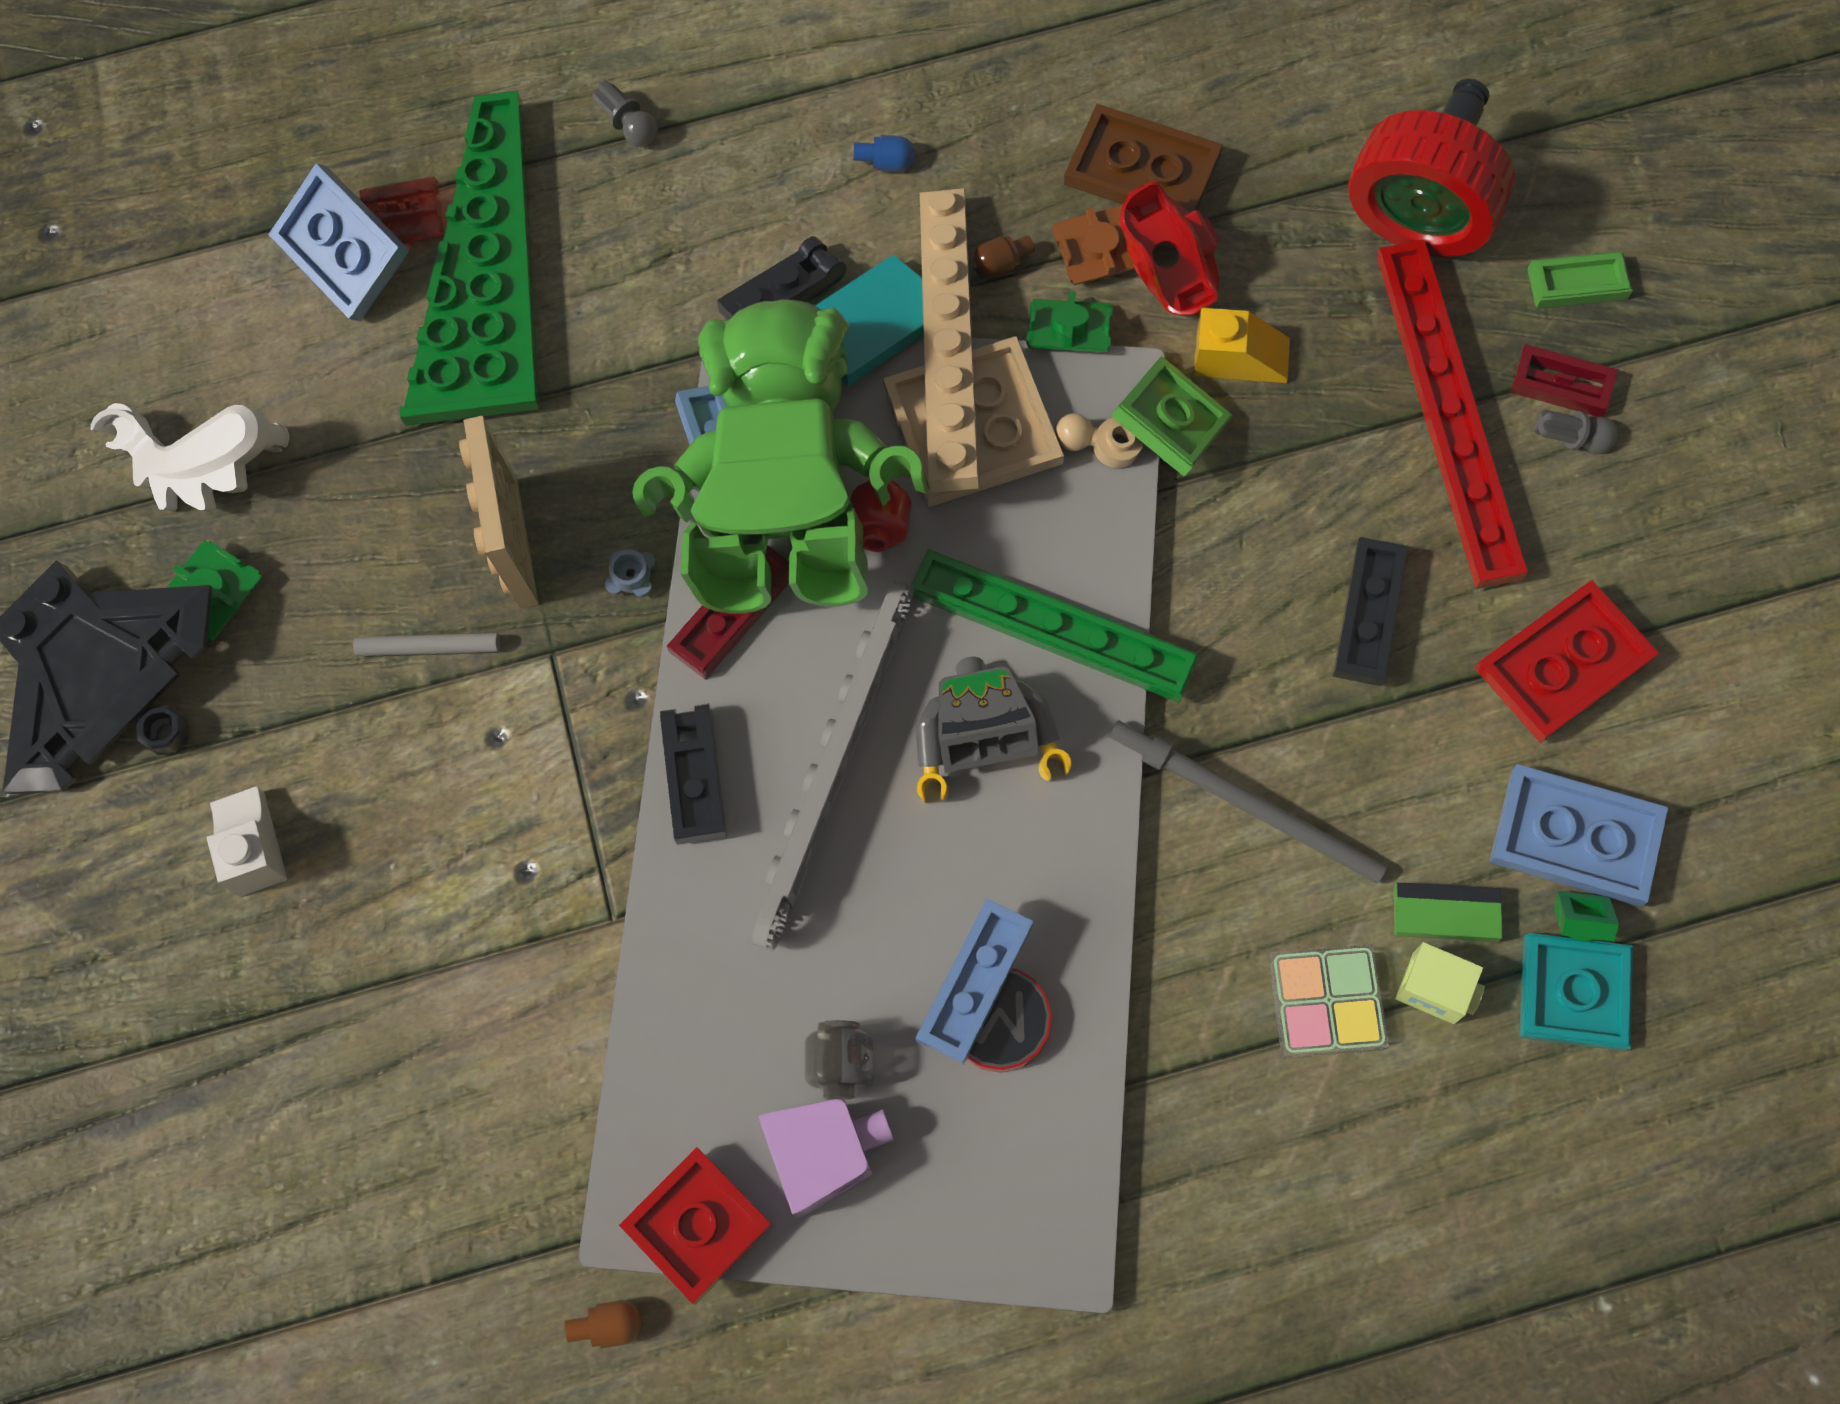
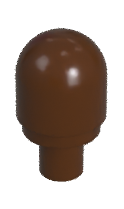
M1029 235L1014 241L1009 236H999L982 243L976 248L972 257L973 267L984 278L992 279L1014 271L1015 267L1019 266L1021 257L1034 253V243Z

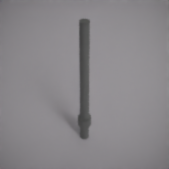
M1120 720L1114 726L1109 737L1143 755L1142 761L1158 770L1163 766L1377 884L1383 877L1387 869L1386 865L1173 750V743L1158 735L1153 739Z

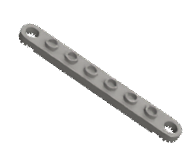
M893 581L886 593L872 631L865 630L861 635L856 650V658L860 659L854 676L847 674L841 685L838 702L843 704L836 720L830 718L826 723L820 746L825 748L819 764L812 763L806 773L802 791L807 793L801 810L793 809L788 818L784 837L789 840L782 857L775 855L770 863L765 883L770 885V888L754 927L753 945L774 951L780 942V936H783L784 932L780 927L786 928L790 909L794 908L898 643L897 633L901 632L904 622L907 620V616L904 613L909 614L910 610L905 608L912 605L911 600L914 596L913 586Z

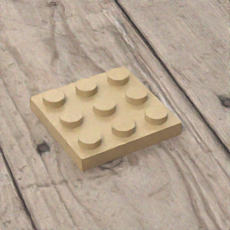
M1016 336L973 350L979 489L930 493L929 489L928 493H923L928 508L1063 464V452ZM925 365L883 378V383L904 443L907 448L913 450L920 458L928 481Z
M478 416L464 419L466 439L459 440V447L466 469H472L473 482L467 483L466 489L472 511L474 513L479 512L481 526L474 528V538L479 555L481 557L487 556L492 575H499L504 594L511 593L520 609L539 605L518 480L484 417Z

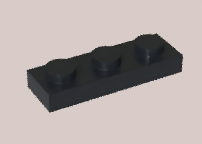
M1359 537L1355 548L1332 677L1376 686L1383 685L1386 677L1408 546Z

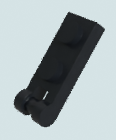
M816 236L809 237L803 241L797 252L717 300L719 313L725 319H731L736 312L763 301L789 299L807 302L839 282L846 273V264L838 256L829 255L827 253V246ZM813 267H816V268H817L815 271L811 272L810 274L807 272L808 270L812 269Z
M710 703L695 705L694 711L677 713L676 709L660 711L674 841L679 845L727 837L714 736V720ZM697 730L698 739L680 742V733Z

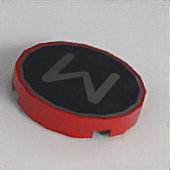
M1012 968L967 1058L970 1063L981 1070L1003 1073L1023 1068L1033 1058L1038 1056L1049 1039L1052 1014L1047 995L1035 979L1018 969Z

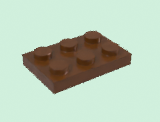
M1096 104L1064 174V185L1123 204L1127 195L1132 190L1155 180L1159 182L1168 197L1180 203L1190 213L1199 208L1220 159L1223 144Z

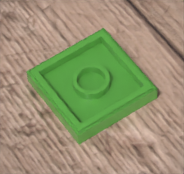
M1161 356L1111 414V417L1181 475L1185 476L1233 415Z

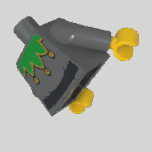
M973 656L962 659L956 665L957 675L944 677L939 682V696L928 702L916 725L918 766L924 767V776L917 783V793L924 803H926L924 790L930 782L941 784V799L943 802L948 797V785L942 776L939 775L940 765H943L944 772L948 773L1039 755L1038 746H1041L1044 756L1039 762L1038 770L1044 780H1051V773L1047 767V760L1054 758L1061 762L1065 776L1071 768V758L1068 753L1057 748L1055 741L1060 738L1047 699L1025 682L1015 681L1009 668L1001 666L986 669L984 661L979 657Z

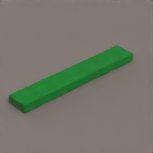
M930 549L927 550L911 584L914 588L913 598L1178 703H1180L1199 658L1197 653Z

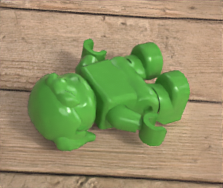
M781 299L778 301L755 303L736 312L731 319L722 321L712 319L708 321L698 336L699 355L710 377L709 390L714 396L723 395L727 407L722 408L718 413L716 430L696 437L674 464L677 471L670 467H654L642 473L634 483L633 498L644 517L654 514L658 503L662 499L674 496L670 502L679 517L687 523L693 515L704 534L709 536L705 537L698 525L692 521L683 532L681 551V576L697 601L708 609L723 613L743 614L767 607L771 602V567L765 557L768 540L789 537L793 548L789 556V585L800 600L820 606H843L861 601L868 595V560L863 550V526L846 490L845 465L865 477H870L875 495L882 506L891 499L887 491V485L897 477H910L916 491L928 493L929 485L921 460L913 450L905 446L887 447L864 422L854 419L834 418L832 412L837 408L841 397L842 377L848 370L844 336L849 329V323L835 308L830 307L820 310L808 302ZM693 489L699 492L695 502L691 494Z

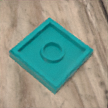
M1535 933L1524 935L1519 1038L1624 1052L1631 1049L1633 946L1599 941L1582 942L1573 938Z

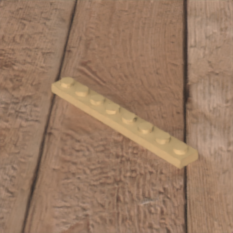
M963 188L920 192L930 493L979 489L965 191Z

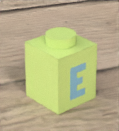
M1422 942L1411 956L1395 999L1455 1024L1466 1015V1012L1473 1015L1480 1004L1485 986L1479 984L1478 980L1483 967Z

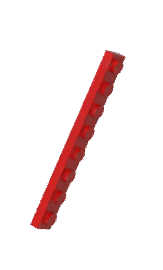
M1425 240L1381 247L1377 254V261L1475 588L1524 580L1528 571Z

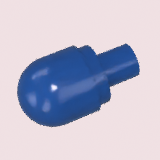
M881 135V137H874V143L854 142L853 160L873 162V169H879V171L904 172L914 163L915 148L911 141L905 137Z

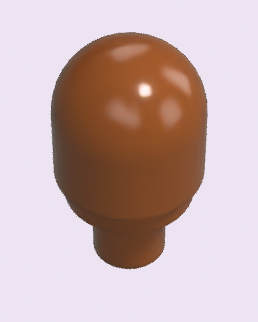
M624 1300L596 1304V1307L588 1309V1317L565 1320V1333L568 1343L590 1339L592 1347L600 1346L601 1349L626 1345L632 1342L639 1335L642 1328V1316L639 1309L631 1302Z

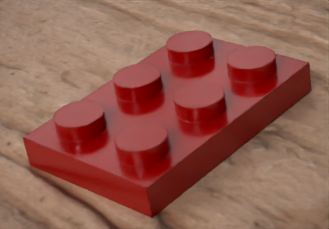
M1590 580L1480 660L1475 669L1541 744L1652 662L1659 652L1597 584Z

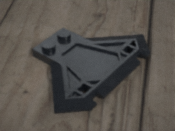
M56 560L0 616V642L19 663L2 793L66 791L77 780L70 768L80 758L87 764L92 765L180 676L173 664L184 653L191 659L196 660L207 649L212 586L199 585L91 593L68 566ZM168 637H170L171 639L161 649H159L158 647ZM64 741H66L67 743L58 752H56L55 750Z

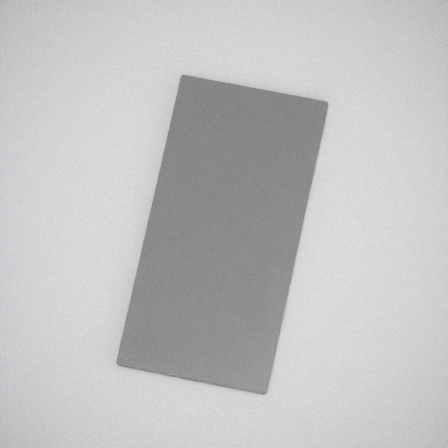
M924 336L849 387L842 382L841 397L837 408L832 412L834 418L854 419L864 422L887 447H906L887 397L883 378L925 365ZM972 338V348L974 350L1002 341L1003 339ZM1018 340L1054 432L1059 420L1071 413H1078L1087 417L1093 427L1099 428L1104 421L1113 418L1111 414L1161 356L1164 358V353L1158 348L1110 346L1108 353L1028 348L1026 341ZM703 361L701 362L698 388L709 386L710 377L704 368ZM1119 434L1113 435L1116 442H1127L1124 436ZM1144 443L1135 462L1125 468H1111L1104 465L1096 457L1092 446H1087L1080 451H1068L1061 447L1064 455L1062 465L929 508L924 494L915 490L910 477L901 476L893 479L908 493L911 499L912 506L906 539L900 545L885 551L872 552L863 548L868 560V595L861 601L849 605L820 606L800 600L788 584L706 680L669 653L666 647L702 606L681 576L683 532L692 521L696 524L697 522L693 515L687 523L680 518L578 1257L583 1266L664 1274L623 1231L619 1224L698 1147L773 1225L721 1279L1091 1313H1106L1112 1308L1143 755L1111 739L1109 736L1118 720L1144 733L1146 690L913 598L911 600L912 605L905 608L910 610L909 614L904 613L907 616V620L904 622L901 632L897 633L898 643L794 908L790 909L786 928L780 927L784 932L783 936H780V942L774 951L753 945L752 936L758 915L770 888V885L765 883L770 863L775 855L780 857L783 855L789 840L784 837L788 818L793 809L801 810L807 793L802 791L806 773L812 763L818 765L825 749L820 746L824 728L830 718L837 719L843 704L838 702L841 685L847 674L854 676L860 659L856 658V650L861 635L865 630L872 631L886 593L893 581L911 586L928 549L1149 635L1159 456ZM845 465L846 490L849 498H851L852 491L858 485L870 480V477H865ZM693 489L691 494L695 502L699 492ZM697 524L698 527H699V529L701 530L702 534H703L705 537H709V536H707V535L704 534V532L702 531V529H701V527L699 526V524ZM790 537L769 539L768 546L789 561L790 552L793 549ZM975 656L984 661L986 669L1001 666L1009 668L1015 681L1025 682L1047 699L1060 738L1055 741L1057 748L1064 750L1071 758V768L1066 776L1061 762L1053 758L1047 760L1051 780L1046 781L1041 777L1038 766L1044 753L1042 747L1038 746L1039 755L945 773L943 765H940L939 775L942 776L949 788L946 801L943 802L941 799L942 787L938 782H930L926 785L924 790L926 803L919 797L917 783L924 776V767L918 766L916 725L928 702L939 696V682L944 677L957 675L956 665L959 661ZM710 703L714 720V736L727 837L677 845L673 836L660 711L676 709L677 713L694 711L695 705ZM697 730L680 733V742L698 739ZM986 899L1034 921V926L1013 968L1022 971L1036 980L1047 995L1052 1014L1049 1039L1038 1056L1033 1058L1023 1068L1003 1073L981 1070L970 1063L969 1060H966L965 1064L962 1065L916 1042L915 1039ZM841 1028L862 1030L867 1032L872 1038L873 1052L864 1047L863 1055L868 1053L870 1058L864 1064V1066L866 1065L865 1071L869 1070V1072L873 1057V1068L870 1072L873 1074V1079L869 1085L857 1089L860 1084L841 1083ZM851 1038L847 1046L848 1060L851 1064L854 1062L856 1069L861 1071L859 1066L860 1043L856 1041V1038ZM844 1098L853 1121L883 1109L894 1140L865 1151L872 1175L808 1215L799 1219L792 1215L758 1116Z

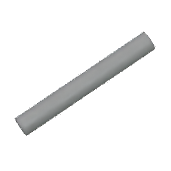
M499 633L355 637L353 650L355 656L499 652L501 642Z

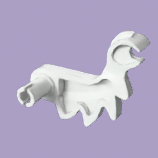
M114 403L108 406L106 410L99 412L93 418L90 428L92 431L116 434L117 432L116 438L111 442H107L106 447L128 451L133 457L134 485L145 488L151 487L158 508L176 511L178 495L188 505L201 511L214 512L216 510L213 489L228 493L244 492L247 489L245 464L255 458L262 450L279 453L283 451L280 446L286 448L289 443V432L284 425L269 423L261 411L244 405H232L225 408L169 446L163 445L153 435L145 417L139 414L135 408L126 404Z

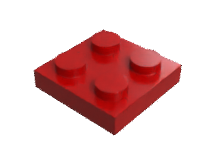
M698 1147L619 1224L623 1231L693 1305H696L773 1226Z

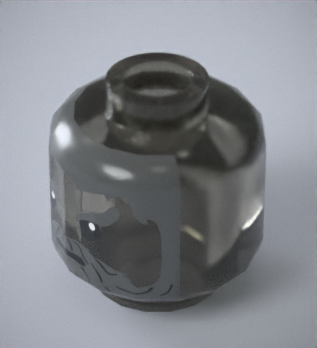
M832 1020L818 1023V1030L810 1033L805 1039L806 1082L813 1088L823 1089V1099L826 1100L854 1099L855 1089L863 1088L872 1082L873 1041L871 1036L867 1032L860 1030V1024L855 1021Z

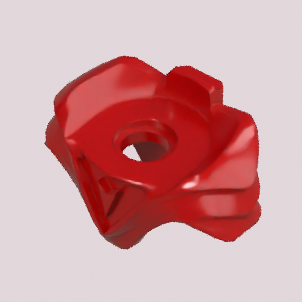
M1155 180L1132 190L1122 205L1119 224L1122 228L1126 248L1133 261L1136 273L1167 312L1181 316L1200 315L1201 308H1211L1219 299L1220 277L1213 254L1220 239L1209 218L1204 217V215L1202 216L1198 210L1189 213L1180 203L1168 197L1159 182ZM1170 243L1177 248L1179 260L1173 267L1161 268L1154 262L1152 254L1157 245Z

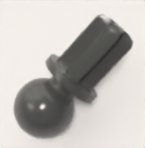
M608 81L600 82L598 88L593 91V99L610 116L611 125L617 130L623 129L624 137L633 146L646 147L652 144L658 134V126L653 116L647 112L640 111L639 102L634 98H627L614 84Z
M1545 409L1538 413L1537 421L1534 424L1536 434L1563 441L1564 445L1569 449L1576 450L1582 446L1587 452L1592 454L1607 453L1616 445L1618 440V429L1614 422L1605 417L1589 419L1586 413L1580 411L1567 415Z

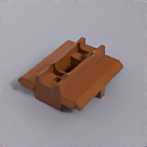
M1122 205L1097 212L1094 211L1093 207L1086 208V215L1053 223L1052 231L1056 243L1059 245V254L1062 255L1066 266V273L1074 286L1135 269L1127 251L1125 237L1119 224Z

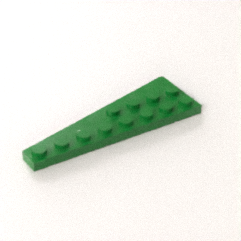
M518 90L474 96L464 137L466 148L461 167H457L455 175L457 186L452 205L448 204L446 213L448 224L444 240L439 242L427 292L428 308L423 327H419L416 338L419 344L414 366L409 368L407 381L409 382L404 407L400 406V418L405 426L540 409L522 100Z

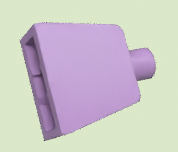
M844 1098L765 1113L758 1116L792 1215L797 1219L808 1215L870 1177L872 1171L865 1151L894 1140L883 1109L853 1121Z

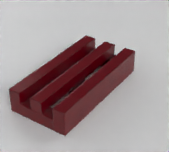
M1525 344L1519 357V364L1515 371V378L1511 385L1510 393L1570 410L1584 412L1595 417H1603L1608 409L1618 369ZM1529 364L1557 371L1558 373L1552 374L1530 368ZM1575 377L1597 382L1603 385L1602 387H1599L1592 384L1584 383L1575 380Z

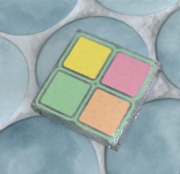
M1373 944L1269 954L1268 962L1282 1059L1384 1051L1389 1048Z

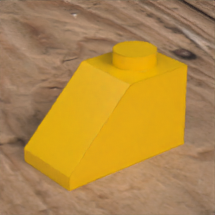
M1201 308L1196 336L1194 377L1287 383L1290 338L1249 311Z

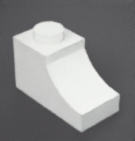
M256 786L211 802L214 831L213 835L206 838L218 883L239 897L288 880L264 791Z

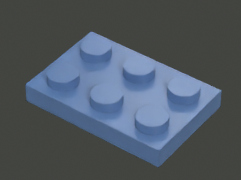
M317 163L268 234L348 319L360 322L410 251L327 166Z
M1516 764L1511 770L1489 863L1643 907L1648 903L1668 807Z

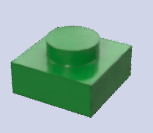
M1557 891L1553 909L1561 935L1570 936L1582 942H1592L1595 940L1615 942L1619 922L1610 897Z

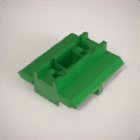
M1069 292L1068 301L1033 299V302H1030V331H1027L1026 340L1028 348L1108 353L1111 343L1109 325L1113 307H1110L1111 303L1075 301L1076 292Z
M203 540L183 567L177 564L172 570L176 573V576L166 588L199 585L212 586L207 640L213 641L263 576H261L258 570L248 564L244 565L242 561L224 551L218 545L211 541Z

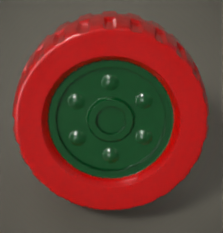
M1471 78L1458 81L1443 113L1430 110L1399 112L1383 119L1371 130L1350 175L1348 193L1351 205L1359 218L1372 231L1395 245L1425 240L1429 255L1451 257L1474 252L1483 247L1493 237L1512 195L1515 172L1512 161L1501 144L1477 126L1484 111V105L1487 104L1490 97L1488 88L1481 81Z

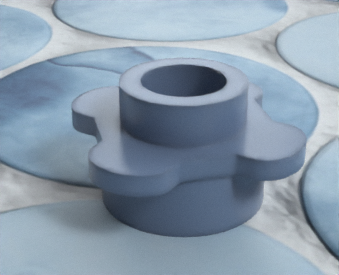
M618 550L612 553L609 558L610 577L605 581L608 592L613 595H618L621 592L634 593L637 597L647 596L652 590L649 580L651 570L656 567L654 556L648 552L641 554L635 550ZM630 570L635 571V574L632 577L626 576L627 572Z

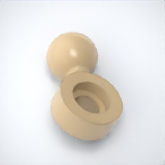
M1071 413L1059 420L1055 430V435L1061 447L1068 451H1080L1087 446H1092L1098 460L1111 468L1130 466L1137 459L1143 446L1142 441L1114 418L1104 421L1099 428H1095L1087 417L1078 413ZM1113 435H1122L1126 438L1127 442L1118 443L1114 440Z

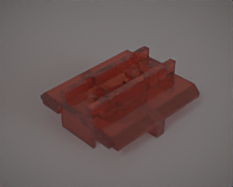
M435 176L360 189V200L409 250L412 249L411 243L442 237L444 227L441 202L437 195L439 194L438 180Z

